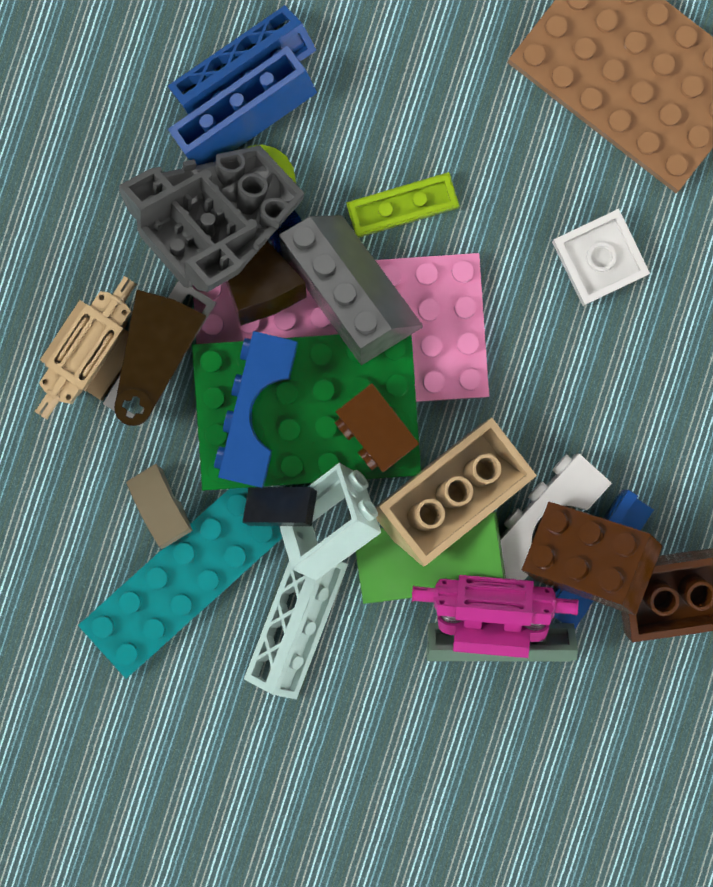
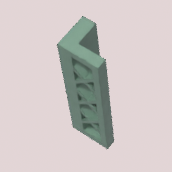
M428 623L427 661L571 662V660H577L578 647L574 623H550L544 640L530 642L528 658L453 652L454 635L445 634L440 631L438 623Z

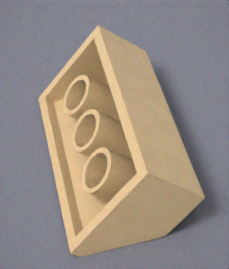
M490 418L478 425L421 470L420 473L376 506L378 512L376 518L390 538L424 567L537 475L494 419Z

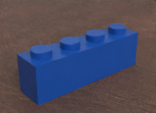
M286 46L168 128V131L189 160L194 159L196 165L216 161L217 154L235 151L314 96L317 91L306 69L291 49Z

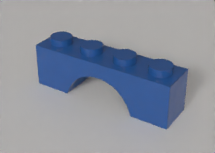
M253 331L251 339H244L240 359L245 360L246 363L243 375L236 374L231 396H236L237 400L234 411H227L223 425V432L229 434L226 446H219L214 463V468L220 469L218 478L260 488L264 487L272 450L259 440L254 431L252 409L256 398L266 387L275 382L290 379L298 347L297 341Z

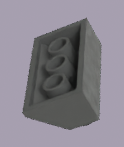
M342 215L310 216L279 234L282 256L305 281L307 291L360 365L365 364L423 328V324Z

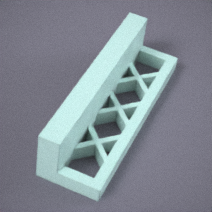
M288 562L244 680L272 695L297 699L348 566L347 563H339L315 581L305 575L301 577L300 573L291 569L290 562ZM295 592L297 602L295 607L288 611L287 600L289 595ZM282 626L284 636L281 643L275 645L274 634L276 629ZM269 659L271 670L267 680H264L258 676L263 663Z

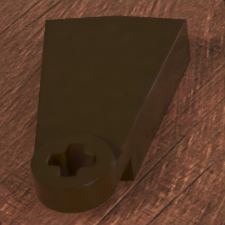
M268 241L238 275L226 281L241 326L275 315L307 298L305 281Z
M136 290L114 404L115 414L122 423L129 426H137L149 418L207 317L206 315L174 299ZM133 396L140 398L139 405L144 407V411L142 414L136 413L131 418L127 416V409L122 407L124 400L131 401Z

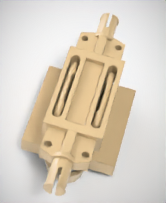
M123 276L122 281L113 294L100 291L90 306L79 300L40 359L49 369L39 382L47 394L37 409H35L37 414L48 420V417L59 401L73 404L83 390L103 401L121 374L128 338V331L125 330V327L132 315V311L125 301L134 287L137 286L136 283Z

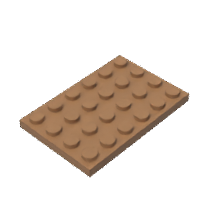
M555 0L507 62L675 193L683 187L713 148V37L666 0Z

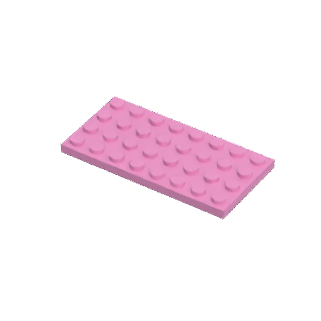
M479 253L375 260L423 324V328L412 334L416 402L489 397ZM226 282L209 292L197 290L217 303L198 332L196 344L244 341L245 338H252L253 331L281 338L338 335V332L307 289V298L275 315L242 326L237 317ZM193 297L194 310L202 313L206 305Z

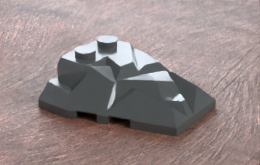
M260 145L217 154L216 161L196 165L194 159L184 161L182 169L162 173L161 167L151 168L119 185L121 197L128 211L137 220V230L144 242L184 287L189 288L194 285L197 290L205 292L211 291L238 275L304 199V192Z

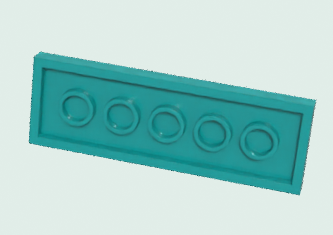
M248 488L228 489L190 523L193 531L159 551L78 624L80 629L125 679L133 674L283 538L279 526H248L242 522Z

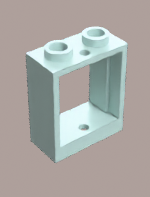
M341 463L335 465L308 486L317 490L313 521L344 498L346 499L352 519L319 544L313 525L279 526L291 569L315 581L381 533L376 518L378 512L370 500L366 478L358 470L353 471Z

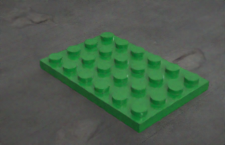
M339 334L285 338L298 342L290 379L278 381L266 387L256 398L252 409L254 431L259 440L272 450L264 486L313 483L338 463L353 471L358 470L366 479L416 476L421 472L419 445L386 471L382 472L378 466L371 470L358 454V451L363 448L355 436L348 441L334 423L340 419L336 411L370 384H373L419 443L412 334L363 365H360ZM244 341L192 344L202 491L256 487L218 478L220 469L214 468L217 450L219 446H226L229 434L223 432L226 413L228 410L234 411L237 400L236 396H231L236 374L243 375L246 363L245 360L240 359Z

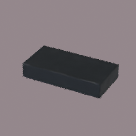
M249 487L242 522L248 526H312L317 490L312 487Z

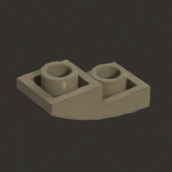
M154 464L126 482L146 526L161 549L193 531L181 502L174 497L164 471L160 466Z

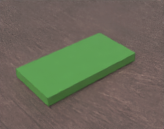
M496 512L490 513L424 567L396 544L384 528H380L381 533L356 551L363 604L412 598L413 585L435 588L440 579L459 580V575L506 579Z

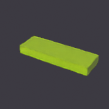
M447 172L346 202L353 230L358 238L458 209L459 203L450 173Z

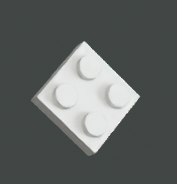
M619 209L552 241L582 306L650 274Z

